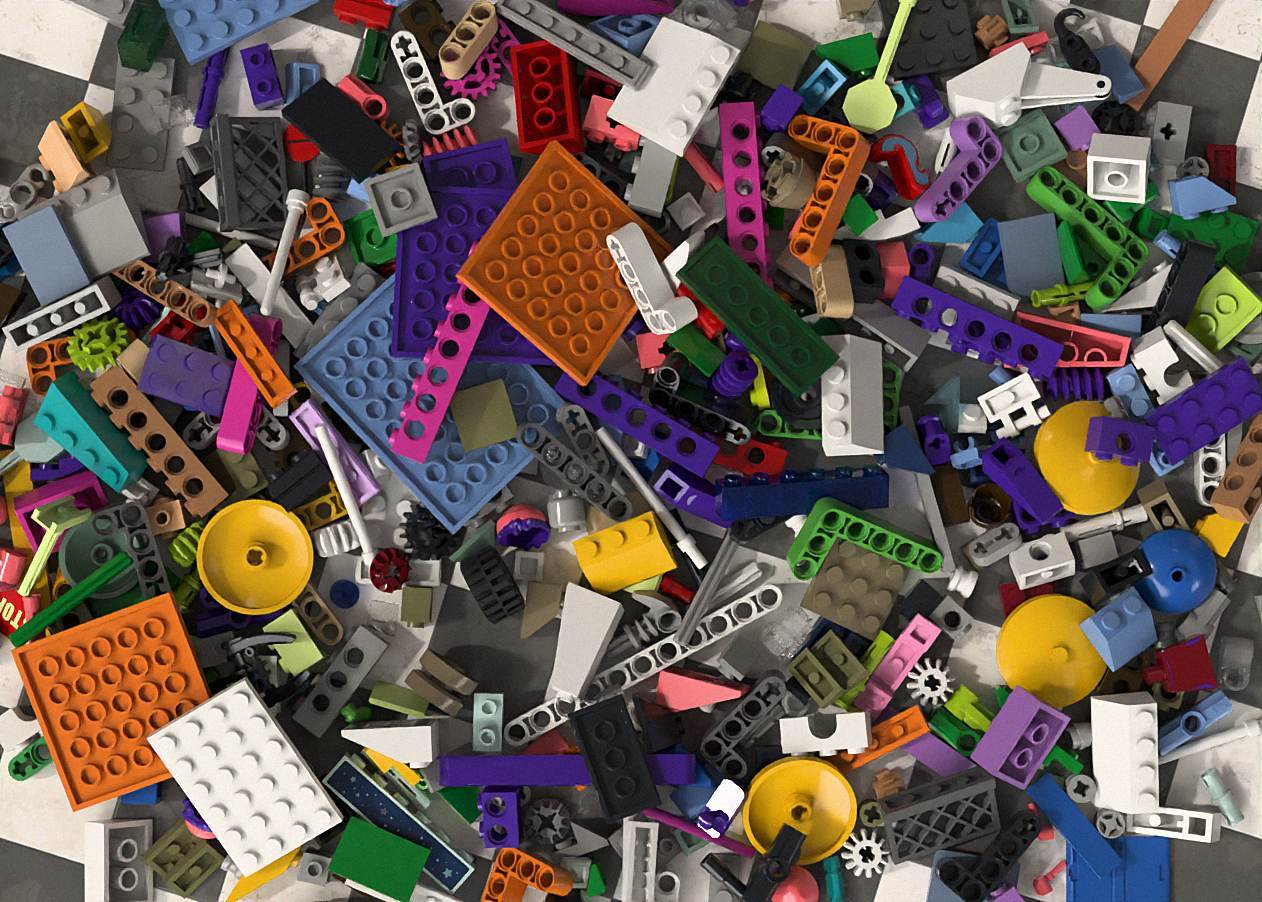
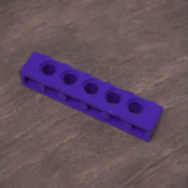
M905 275L891 305L892 308L897 309L895 315L908 321L915 317L923 321L922 327L935 333L938 332V329H942L949 333L948 339L963 345L965 340L975 344V351L990 357L991 352L1002 356L1000 362L1016 368L1018 364L1029 368L1027 374L1043 380L1044 376L1051 377L1065 347L1061 343ZM922 297L929 298L932 303L931 310L926 314L920 313L916 307L917 301ZM947 309H954L958 313V321L952 326L945 324L942 318L944 311ZM975 320L981 321L985 326V332L980 337H974L969 332V325ZM1000 332H1006L1011 337V345L1006 349L999 348L995 343V337ZM1026 344H1033L1037 347L1038 356L1035 360L1028 361L1023 358L1021 351Z
M565 371L563 372L553 391L697 476L704 478L720 451V447L716 445L717 439L705 432L699 436L691 431L693 425L679 417L675 422L666 416L668 413L666 409L655 403L651 407L641 402L643 396L631 389H628L627 392L617 388L619 382L606 374L602 378L595 374L590 381L596 383L597 390L593 395L585 396L581 391L582 386ZM612 395H617L622 400L620 408L614 411L607 409V399ZM635 410L646 412V420L641 425H635L631 422V414ZM661 424H667L671 427V435L664 440L658 439L655 435L656 428ZM690 438L696 442V449L693 453L684 454L681 452L680 444L684 439Z

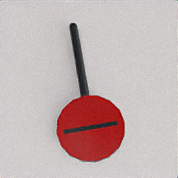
M290 124L282 136L283 149L289 158L296 162H301L302 189L308 193L307 161L317 157L320 151L317 146Z

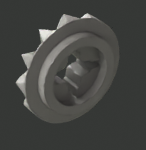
M407 119L406 126L402 127L406 157L408 160H411L412 164L417 162L421 164L423 153L420 130L414 119Z
M545 798L534 802L528 808L525 815V829L531 839L540 844H555L565 837L570 827V816L566 807L555 799ZM554 812L557 813L552 821L557 829L556 831L548 826L544 829L542 828L541 831L538 830L542 824L538 813L545 817L550 816V814L552 815Z

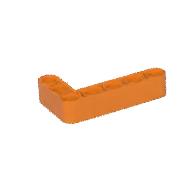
M798 115L789 123L788 133L807 149L828 155L814 191L808 200L790 242L791 253L805 265L814 267L819 265L825 258L871 148L869 142L852 127L807 115Z
M502 848L497 856L480 902H521L528 885L539 891L564 896L573 888V875L569 870L530 850Z

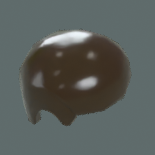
M994 482L982 483L974 489L968 501L969 517H971L972 522L982 528H998L1007 521L1010 515L1012 497Z

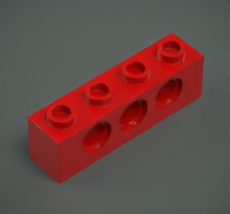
M695 425L691 429L694 433L698 430H704ZM706 431L710 436L718 440L716 445L720 447V451L713 464L762 479L774 485L777 484L788 451L782 450L783 444L768 439L766 444L756 441V435L753 434L747 444H736L737 449L733 455H726L721 451V443L726 439ZM690 438L684 439L680 444V450L684 454H691L696 449V443ZM757 448L762 451L763 461L760 464H752L748 460V452L751 449Z

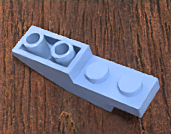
M1126 362L1124 367H1117L1103 376L1113 396H1120L1124 404L1121 407L1126 409L1131 421L1146 425L1142 416L1152 411L1154 407L1132 363ZM1153 438L1149 463L1159 477L1184 464L1182 460L1171 466Z

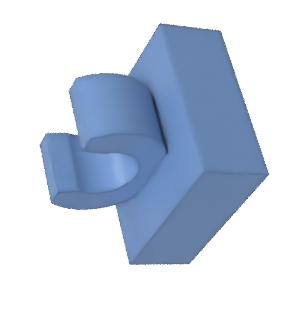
M968 437L969 447L966 450L962 449L961 442H954V450L957 453L950 455L953 467L959 470H966L982 464L983 452L985 451L978 448V442L973 437Z

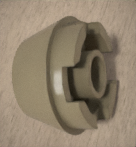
M785 152V158L782 161L776 159L767 171L764 179L769 182L766 190L761 191V195L773 207L797 210L812 195L817 181L816 173L800 155Z

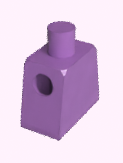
M185 209L142 217L152 254L140 259L141 261L147 263L159 262V254L165 249L167 239L170 236L175 237L173 244L177 236L183 238L185 248L182 251L181 257L188 255L185 251L188 248Z

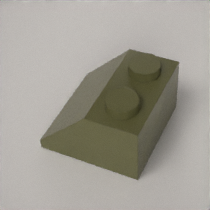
M253 448L248 455L216 449L200 461L230 496L219 506L221 510L235 502L256 497L260 492L263 493L268 490L267 485L271 483Z

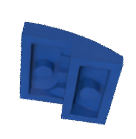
M989 217L979 231V235L973 240L958 264L966 271L971 272L976 278L1008 292L998 221Z

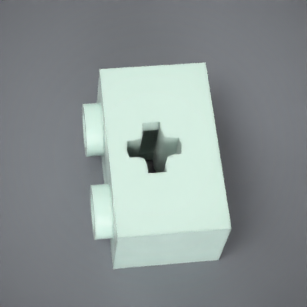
M476 691L474 693L473 751L502 752L504 692Z

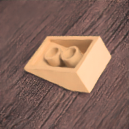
M55 120L50 122L38 145L42 153L39 156V160L47 172L50 170L53 172L56 178L53 184L59 194L97 177V174L90 162L88 164L84 163L67 129Z

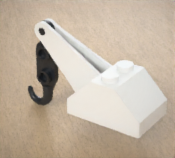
M1067 8L1060 11L1054 19L1053 26L1058 35L1060 52L1072 70L1031 62V54L1021 41L947 81L949 110L955 119L978 116L986 122L990 129L997 130L1002 126H1010L1021 117L1023 109L1107 99L1111 94L1110 79L1099 75L1101 71L1099 60L1085 40L1067 29L1064 24V20L1068 16L1074 15L1084 20L1086 17L1084 13L1076 8Z

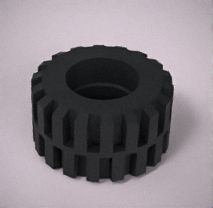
M490 545L460 561L461 573L487 620L495 625L525 608L524 598L515 580L494 547Z

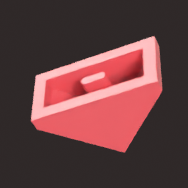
M877 242L875 245L877 253L880 255L881 275L885 279L884 291L878 296V299H895L905 275L909 276L910 271L904 242Z

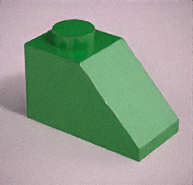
M872 32L819 45L815 50V55L818 59L825 61L829 58L844 74L849 77L858 75V79L875 75L874 71H877L880 62Z

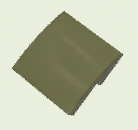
M759 20L735 72L743 70L746 73H750L753 79H756V84H763L773 91L777 89L780 83L793 91L813 46L786 31Z
M501 377L455 391L449 406L464 453L515 438L517 424Z
M831 629L811 649L806 647L787 666V669L822 709L837 701L870 673L838 634Z
M184 816L141 855L143 861L162 876L164 882L184 899L225 860V856L208 839L197 837L188 829Z

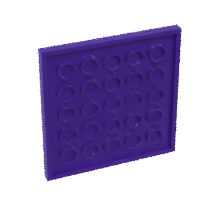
M426 185L438 218L397 232L392 358L424 359L428 348H435L438 337L434 336L440 320L446 322L450 311L445 309L452 293L457 295L461 284L457 283L458 278L456 274L468 259V254L474 240L480 242L482 235H485L516 190ZM471 289L465 293V299L470 303H477L481 300ZM490 308L468 360L471 362L558 366L493 308ZM459 315L454 319L453 324L457 329L465 330L470 326V320L465 315ZM447 342L443 345L442 352L448 357H453L459 352V347L454 342Z

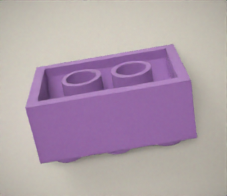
M1017 685L1008 696L998 715L993 719L991 726L981 741L976 745L970 758L990 774L1025 790L1071 718L1035 694Z

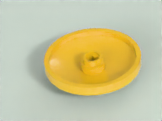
M1077 401L1056 409L1041 424L1034 443L1033 458L1036 471L1062 503L1064 509L1081 515H1096L1120 506L1134 490L1140 472V463H1138V467L1125 466L1120 464L1121 459L1112 458V461L1095 459L1094 453L1085 452L1090 418L1098 416L1110 417L1112 415L1111 411H1107L1104 404L1098 402ZM1118 437L1117 439V445L1119 448H1121L1122 441L1120 437Z
M265 499L242 500L220 510L204 528L197 548L198 572L210 595L226 608L248 615L272 613L294 601L305 588L310 578L314 561L312 540L303 522L292 511L286 512L281 504Z
M1044 594L1033 597L1019 605L1003 623L996 643V662L1000 675L1006 685L1013 690L1018 685L1055 708L1071 705L1087 696L1098 685L1107 668L1106 662L1078 626L1096 612L1082 601L1064 594Z
M804 755L782 758L763 768L748 785V799L742 807V821L746 834L752 845L761 854L768 851L783 823L792 826L807 836L800 847L801 856L794 865L816 863L834 854L849 838L857 816L856 798L846 776L833 764L817 757Z

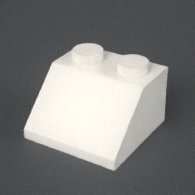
M1093 133L1087 156V195L1091 199L1145 204L1151 157V138Z

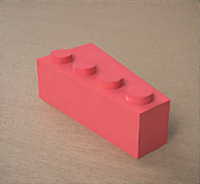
M1023 311L1017 312L1016 324L1065 345L1055 367H1124L1131 341L1130 336ZM1026 344L1022 348L1021 354L1024 359L1032 361L1037 358L1038 349L1033 344ZM1004 364V368H1011V366Z

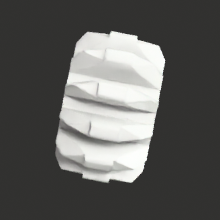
M351 519L328 524L316 529L312 533L315 549L321 557H331L360 546Z
M929 658L924 659L925 668L916 662L914 667L919 672L917 674L913 672L907 674L910 678H914L915 682H909L906 686L909 689L917 688L911 694V697L916 699L922 695L921 705L925 706L930 697L932 706H938L937 696L942 701L947 702L948 697L943 692L946 690L953 693L955 690L953 687L947 686V682L956 680L955 676H945L951 670V667L946 665L940 669L942 664L940 659L934 661L933 667ZM928 675L938 680L937 685L933 684L935 686L934 689L924 685L925 679L929 680L927 678Z
M865 828L860 829V838L852 832L850 837L854 842L846 841L843 843V846L850 849V851L842 852L841 856L844 859H850L845 864L847 869L856 866L854 870L856 876H859L864 868L866 877L870 878L872 876L871 868H874L880 874L882 869L878 866L879 862L885 865L889 863V860L882 857V855L890 853L889 847H881L887 840L884 836L876 840L878 832L874 829L870 832L869 837H867ZM865 846H869L872 856L870 858L866 856L864 860L859 851L862 847L866 850Z

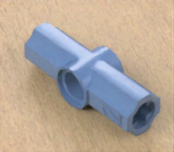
M1220 689L1216 690L1192 707L1180 711L1176 714V717L1159 727L1158 754L1161 757L1166 755L1190 738L1201 735L1207 727L1234 711L1232 704ZM1193 715L1196 725L1192 730L1188 731L1184 726V722L1188 716Z

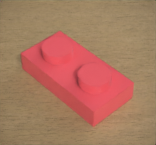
M1046 30L992 49L988 55L989 59L1021 41L1031 56L1043 52V47L1049 41Z

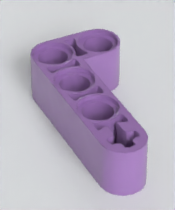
M965 117L952 121L949 129L950 136L961 152L916 202L915 215L921 222L946 221L1002 157L1003 147L1001 142L981 117Z

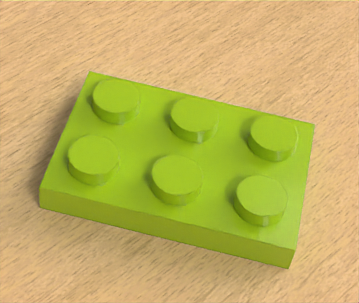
M1226 264L1203 286L1185 330L1213 355H1216L1262 311V298Z

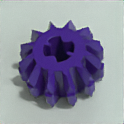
M131 286L128 290L124 289V293L120 295L122 301L113 307L119 323H124L132 331L137 328L143 330L148 324L153 325L152 321L161 317L160 311L164 308L163 304L134 286Z

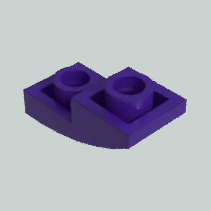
M68 453V458H59V470H57V464H39V469H30V481L59 480L88 468Z

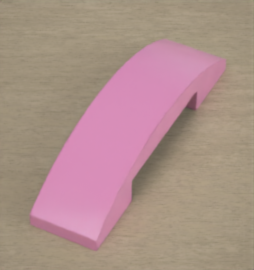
M917 613L885 654L874 672H872L865 683V691L863 693L860 692L852 704L862 711H869L870 716L876 720L892 699L896 689L921 655L928 650L942 629Z

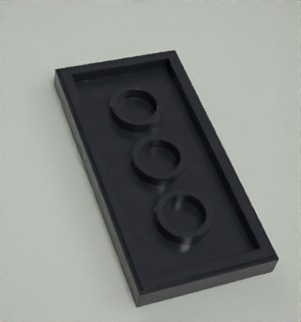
M324 77L281 110L282 116L358 184L362 183L401 151V144Z
M622 694L567 714L607 825L662 805Z

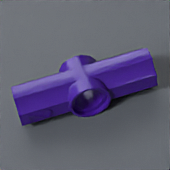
M226 607L195 615L198 632L201 639L280 617L285 613V610L282 608L268 614L248 615L247 620L242 624L237 623L233 618L234 611Z

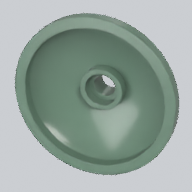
M99 516L96 520V527L98 529H106L111 523L110 516ZM89 519L67 530L59 547L58 558L61 572L72 588L120 552L125 551L130 556L123 532L111 536H99L91 529ZM141 533L137 534L133 539L135 547L145 545ZM101 548L105 549V556L97 558L95 555L96 551ZM144 562V564L142 565V573L145 569L146 562ZM133 564L89 597L109 599L130 590L138 582Z

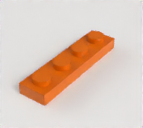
M231 299L217 309V316L213 322L270 406L275 409L298 392L236 301Z
M915 705L872 727L873 745L865 747V753L848 754V749H838L837 755H818L816 757L833 764L846 775L932 730L920 706Z

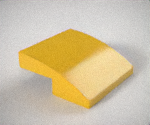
M364 746L367 755L384 773L394 766L412 787L422 780L419 770L417 768H410V763H401Z

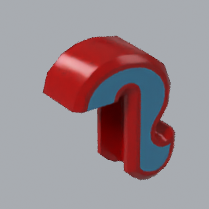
M888 134L882 136L870 146L871 149L867 159L874 164L887 161L901 197L910 201L914 200L930 187L931 179L929 172L926 169L922 171L918 169L919 154L909 139L902 135Z

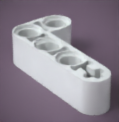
M408 31L397 32L392 37L391 47L427 133L431 137L441 139L445 132L449 136L454 134V129L462 131L464 130V125L472 126L477 118L474 104L468 99L460 98L443 105L415 37ZM406 41L412 55L408 59L401 48V42ZM414 66L423 68V73L418 78L408 76L409 70ZM431 92L434 94V99L429 104H422L419 102L421 94ZM468 107L471 110V115L464 120L457 118L456 112L459 108ZM434 118H442L445 121V125L442 129L436 131L430 128L431 121Z
M630 222L607 236V245L647 326L653 333L658 335L674 333L697 318V309L689 298L674 296L643 231L636 223Z
M1225 433L1216 438L1211 445L1207 444L1193 453L1194 497L1201 506L1213 507L1205 498V489L1211 486L1215 490L1225 474ZM1207 458H1211L1215 463V469L1212 473H1208L1204 469V461Z

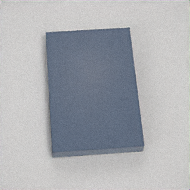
M55 204L2 228L41 306L47 305L94 282Z
M1054 212L997 222L1008 292L1021 298L1018 306L1032 303L1031 293L1033 290L1054 288L1056 284H1065Z
M947 849L935 851L926 902H965L936 877L935 866L940 859L949 857L969 870L980 855ZM994 861L985 864L983 870L985 875L989 876L995 873L997 866ZM1016 862L998 885L1010 883L1017 889L1021 864ZM947 865L943 870L945 879H951L956 874L955 865ZM975 883L969 884L965 889V895L969 898L974 897L978 893V885Z

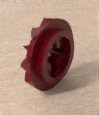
M389 547L381 550L374 557L370 566V579L374 587L379 591L391 594L395 590H402V585L409 581V571L413 570L409 566L411 558L398 548ZM390 565L397 567L394 569V577L388 575Z

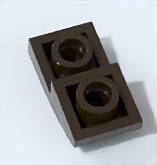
M952 463L933 467L936 472L929 475L944 528L970 522L958 469L953 467Z

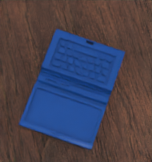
M1102 836L1123 860L1120 865L1102 880H1099L1066 841V902H1170V837L1126 836L1110 839Z

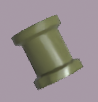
M866 799L859 804L857 815L864 825L873 828L883 823V816L876 800ZM872 806H875L874 810L878 815L876 817L871 816L870 820H868V816L864 811L866 809L871 810Z

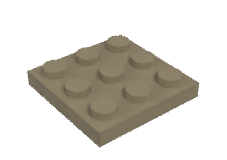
M837 536L819 570L812 578L799 606L874 641L882 630L911 567Z

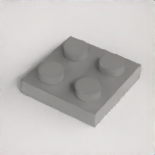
M418 162L363 181L382 237L438 218Z

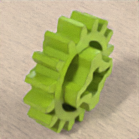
M104 316L101 321L94 317L90 324L83 322L81 330H73L75 337L68 338L70 346L67 347V350L75 366L79 365L82 371L89 367L91 373H94L97 367H101L102 371H106L108 364L114 367L117 366L116 358L132 341L125 324L119 323L116 317L111 321L108 316Z

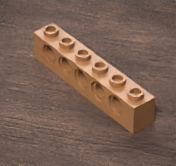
M118 364L115 367H110L89 384L94 390L90 394L100 407L106 404L113 412L109 417L119 429L125 426L131 433V436L127 439L138 451L143 448L150 457L146 461L154 471L159 473L162 470L169 478L165 484L175 495L181 492L187 499V502L183 505L194 518L199 514L204 519L230 498L227 492L144 394L136 390L137 386ZM126 392L128 394V402L124 406L114 405L113 398L116 393ZM136 414L146 415L147 423L143 428L137 429L132 426V419ZM158 435L165 437L166 445L162 450L155 451L151 448L150 442L153 437ZM176 457L182 458L185 463L183 470L178 473L171 472L169 469L170 461ZM194 479L201 480L203 483V490L197 495L190 494L187 489L189 482Z
M1262 410L1259 411L1257 417L1252 421L1251 428L1243 442L1240 443L1231 464L1226 468L1221 482L1214 490L1209 501L1222 518L1250 524L1262 503Z

